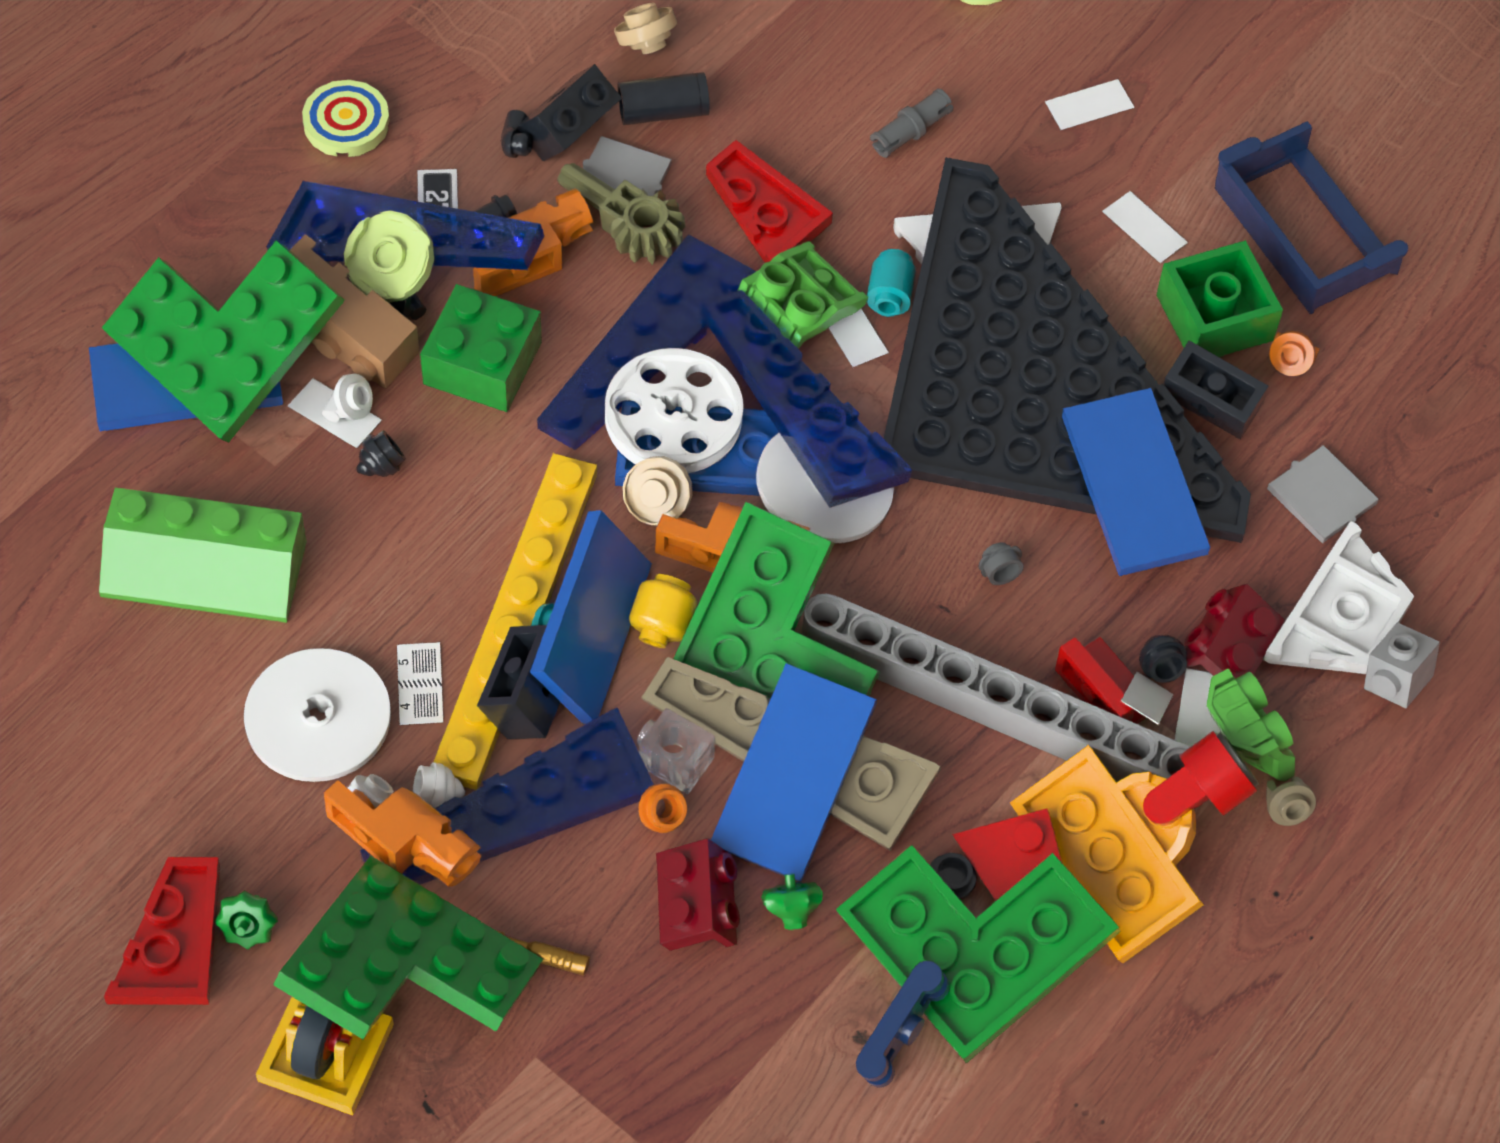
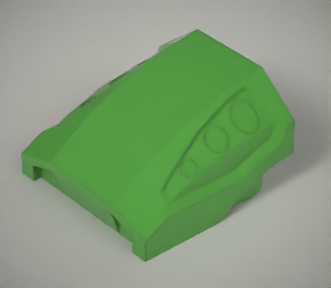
M810 241L777 254L770 262L764 263L761 269L742 279L737 291L746 320L775 348H800L804 341L825 331L839 320L855 314L865 306L868 300V296L863 291L858 292L814 250L815 246Z
M1229 669L1211 677L1206 706L1218 728L1240 758L1277 780L1286 781L1294 777L1295 756L1288 749V747L1293 745L1291 733L1277 711L1273 710L1268 714L1264 712L1263 708L1268 706V701L1256 677L1251 672H1247L1235 678Z

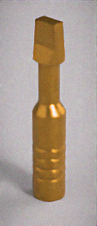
M498 931L505 936V932ZM508 937L543 958L541 964L564 969L565 971L585 976L590 956L539 941L525 942Z

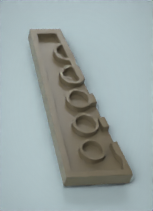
M669 657L665 659L641 697L649 705L743 762L770 701L763 694L731 684L728 680ZM863 736L830 815L891 851L941 771V766L887 743H880Z

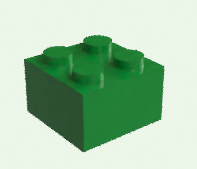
M1246 240L1164 263L1156 296L1183 348L1190 340L1220 357L1274 341L1283 308Z
M456 284L420 353L423 385L508 412L542 343L541 311Z

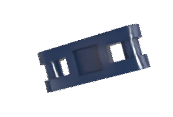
M923 961L914 967L856 1059V1068L858 1073L871 1086L882 1088L893 1081L895 1076L893 1060L904 1044L910 1046L920 1034L925 1022L921 1017L930 1002L939 1001L948 994L950 989L949 980L936 963Z

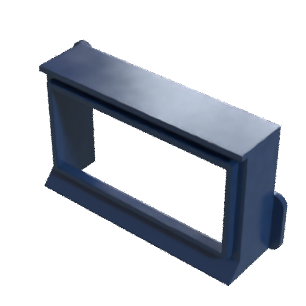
M1307 121L1264 142H1261L1256 137H1250L1220 151L1218 155L1219 167L1214 188L1309 314H1313L1316 308L1386 274L1398 275L1402 259L1408 252V245L1401 240H1396L1385 246L1381 243L1309 151L1308 144L1312 126ZM1292 163L1365 258L1324 278L1318 279L1246 183Z

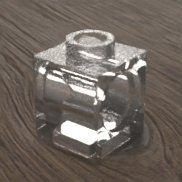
M665 708L656 722L650 719L639 733L636 742L639 746V766L684 793L689 794L714 759L716 736L672 710ZM667 745H678L683 750L677 753H670L662 748Z

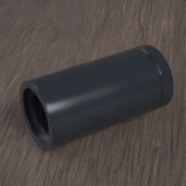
M704 72L618 82V93L622 97L619 101V109L623 125L706 116L710 113L708 85Z

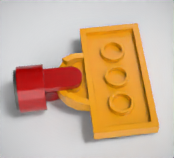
M1214 731L1210 732L1180 754L1179 757L1185 766L1168 779L1154 775L1151 772L1131 774L1116 782L1096 752L1088 745L1010 802L1018 816L1046 808L1049 810L1063 865L1120 928L1121 932L1109 941L1107 945L1121 963L1128 961L1204 906L1176 866L1189 852L1196 835L1195 808L1210 799L1224 816L1258 791L1256 788L1259 784L1221 732L1217 734Z

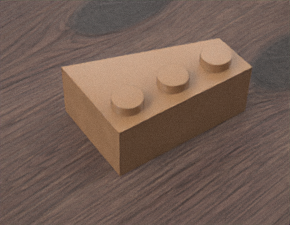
M305 234L290 251L345 299L311 343L327 358H337L350 366L355 374L363 376L367 381L372 380L386 389L419 353L417 326L375 291L371 290L368 295L360 291L345 278L350 271L340 262L334 267L330 266L313 251L316 242Z

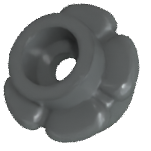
M1003 542L989 546L983 552L982 559L978 565L982 576L988 577L993 585H1003L1013 581L1022 573L1024 568L1020 559L1022 551L1018 546L1011 547Z

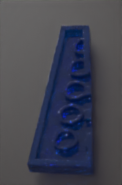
M303 181L266 247L269 250L277 240L290 250L306 234L316 242L313 251L324 261L344 262V251L348 237L358 223L367 217L372 218L375 215L381 214L379 212L390 210L407 214L426 229L433 242V266L528 270L545 235L539 223Z
M688 234L537 418V429L574 450L579 448L606 424V393L616 373L626 363L644 353L667 348L685 349L691 343L695 345L707 335V329L721 316L726 318L741 305L737 294L741 281L756 271ZM647 370L643 372L641 377L644 381L648 382L660 370ZM622 402L618 403L615 407L618 412L622 407Z
M743 290L702 301L701 316L829 508L909 482L912 472L910 466L877 431L872 434L858 420L859 412L849 402L843 404L831 392V383L822 373L815 374L802 361L803 353L781 334L780 329Z
M615 708L565 735V741L543 753L539 750L524 758L522 765L502 776L499 773L483 781V786L461 799L454 797L435 809L451 820L450 827L452 828V833L456 830H462L481 847L477 852L481 855L479 862L640 802L643 793L654 783L619 709ZM364 848L360 850L361 860L364 864L372 855ZM414 863L402 873L419 885L437 879V877L417 867Z

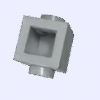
M1397 622L1369 654L1364 689L1407 708L1434 676L1440 642Z

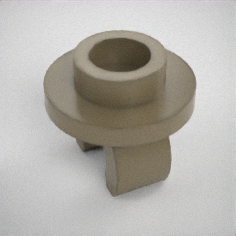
M1291 777V782L1284 783L1279 787L1275 785L1273 780L1267 781L1266 784L1267 811L1272 820L1277 824L1283 826L1296 825L1305 821L1313 813L1316 806L1315 794L1299 777Z

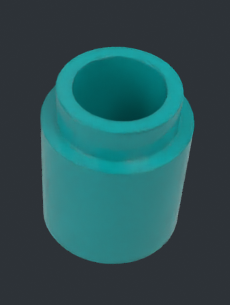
M887 249L881 252L872 264L867 290V304L872 310L882 316L900 315L905 313L910 307L916 268L912 257L908 253L899 249Z

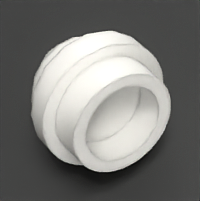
M433 762L430 767L420 765L417 769L413 792L437 811H440L442 807L450 806L455 799L465 795L462 783L443 764Z

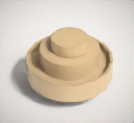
M647 3L627 11L623 15L625 21L615 27L614 32L619 45H630L633 50L641 49L642 54H649L666 46L665 39L671 35L670 30L677 25V19L672 7L657 8L655 3Z
M652 456L636 463L627 473L623 483V500L629 512L639 521L651 526L658 525L662 514L676 519L679 518L688 509L693 496L692 481L686 469L676 460L665 456Z

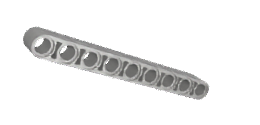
M827 593L818 594L809 599L804 609L803 635L879 670L878 680L1066 761L1089 745L1096 752L1116 782L1131 774L1151 772L1154 775L1168 779L1172 776L1169 773L1170 771H1179L1185 766L1179 755L1190 748V746L840 597ZM827 621L833 625L823 627L817 625L816 622ZM868 639L874 641L877 644L868 646L860 643L859 641ZM914 658L918 660L920 663L909 664L904 662L902 659ZM952 676L959 677L964 682L953 683L946 678ZM990 696H1003L1006 699H1008V701L997 702L990 698ZM1044 714L1052 718V721H1042L1034 715ZM1089 733L1095 736L1097 740H1086L1079 734ZM1124 752L1136 753L1142 759H1130L1125 756Z

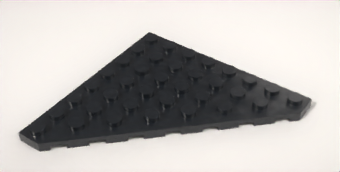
M945 157L877 470L892 475L1097 515L1062 418L1063 408L1151 388L1206 536L1242 543L1245 535L1251 493L1240 480L1236 482L1223 466V458L1201 431L1197 433L1184 417V409L1164 384L1159 385L1145 368V360L1125 336L1121 338L1108 321L1109 315L1089 290L1084 291L1071 275L1072 269L1054 246L1051 243L1047 245L1035 230L1034 221L1015 197L1011 199L998 183L999 177L989 165Z

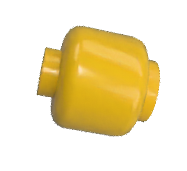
M656 574L653 580H645L641 583L629 615L630 624L637 631L641 632L639 636L640 641L657 648H666L668 642L682 641L698 604L696 597L690 592L691 586L688 583L664 574Z

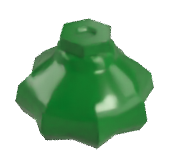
M794 873L785 874L786 884L776 885L773 888L763 890L761 898L767 910L782 919L784 929H801L808 926V916L822 902L823 892L815 882H795Z
M244 890L236 896L225 897L221 900V911L214 921L224 932L226 942L237 943L248 950L256 944L271 941L272 929L278 922V917L270 909L267 898L252 895Z

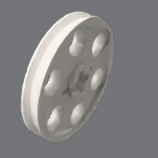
M667 348L637 356L616 373L606 393L605 423L608 434L620 453L634 464L652 456H665L676 460L686 469L687 473L705 469L721 460L732 449L742 427L743 399L736 380L719 362L696 351ZM658 369L666 375V378L660 383L652 384L644 381L641 375L647 370ZM702 372L710 376L712 381L706 386L696 387L687 381V377L692 373ZM631 400L639 404L641 409L633 415H624L619 413L615 407L622 401ZM677 406L682 408V413L675 411L672 415L666 414V408L668 410H674ZM721 406L729 409L733 415L730 419L719 422L711 419L707 412L713 407ZM644 435H652L660 440L661 445L653 450H644L637 446L636 440ZM699 438L707 444V448L701 453L695 454L686 451L682 444L687 439Z

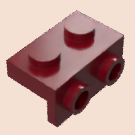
M1248 584L1228 590L1221 589L1208 600L1205 606L1207 613L1200 625L1195 627L1184 641L1187 651L1186 668L1201 664L1213 676L1226 669H1229L1235 678L1247 672H1251L1254 675L1285 619Z
M709 838L656 853L660 945L670 951L715 939L725 947L737 945L736 927L740 923V914L734 896V881L737 879V867L731 854Z

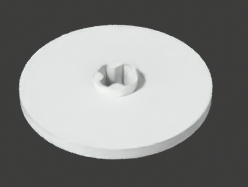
M824 422L801 423L779 432L765 446L756 472V482L760 497L770 513L784 520H790L809 527L810 532L834 543L854 541L875 530L887 515L892 503L894 488L892 474L877 470L880 452L874 445L850 429ZM820 477L829 479L830 487L822 486Z
M324 648L302 650L274 662L261 673L252 685L244 708V724L248 741L260 760L283 776L310 782L337 779L365 765L374 757L384 743L391 720L389 695L382 679L375 670L354 655ZM317 708L321 713L325 712L326 718L318 721L316 717H310L309 711Z

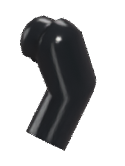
M511 110L507 113L501 134L502 150L510 158H517L519 155L527 156L532 150L530 135L526 132L520 133L516 129L528 117L526 113L520 110Z

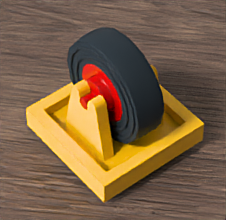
M291 997L256 1072L257 1080L274 1088L354 1115L393 1028V1017L382 1013L366 1037L361 1039Z

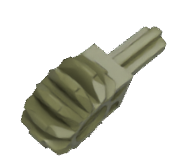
M575 163L565 164L562 167L561 173L557 178L559 184L569 191L576 188L588 204L600 211L602 229L611 234V237L615 240L616 249L620 254L629 253L630 259H632L634 264L642 257H647L651 265H653L658 255L670 259L672 247H681L683 242L682 232L686 228L685 218L682 216L676 200H666L662 190H659L654 196H648L644 188L641 190L627 180H624L616 189H613ZM652 225V227L643 228V226Z

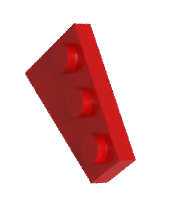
M737 140L733 141L706 164L707 178L764 263L770 262L781 252L808 241L811 242L832 224L833 212Z
M1047 808L952 834L995 901L1052 853L1063 864L1051 815Z
M218 857L167 858L144 908L145 915L134 939L129 940L123 953L124 960L114 981L111 980L105 992L104 999L106 1004L209 1005L216 927L214 920L217 915L220 862Z

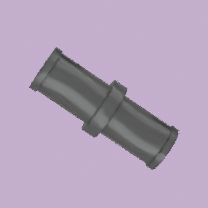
M937 88L931 95L915 106H906L900 110L897 115L898 118L870 135V140L874 142L872 145L880 156L887 158L909 140H918L924 136L926 128L946 114L948 115L953 112L954 107L950 104L952 101L942 89Z

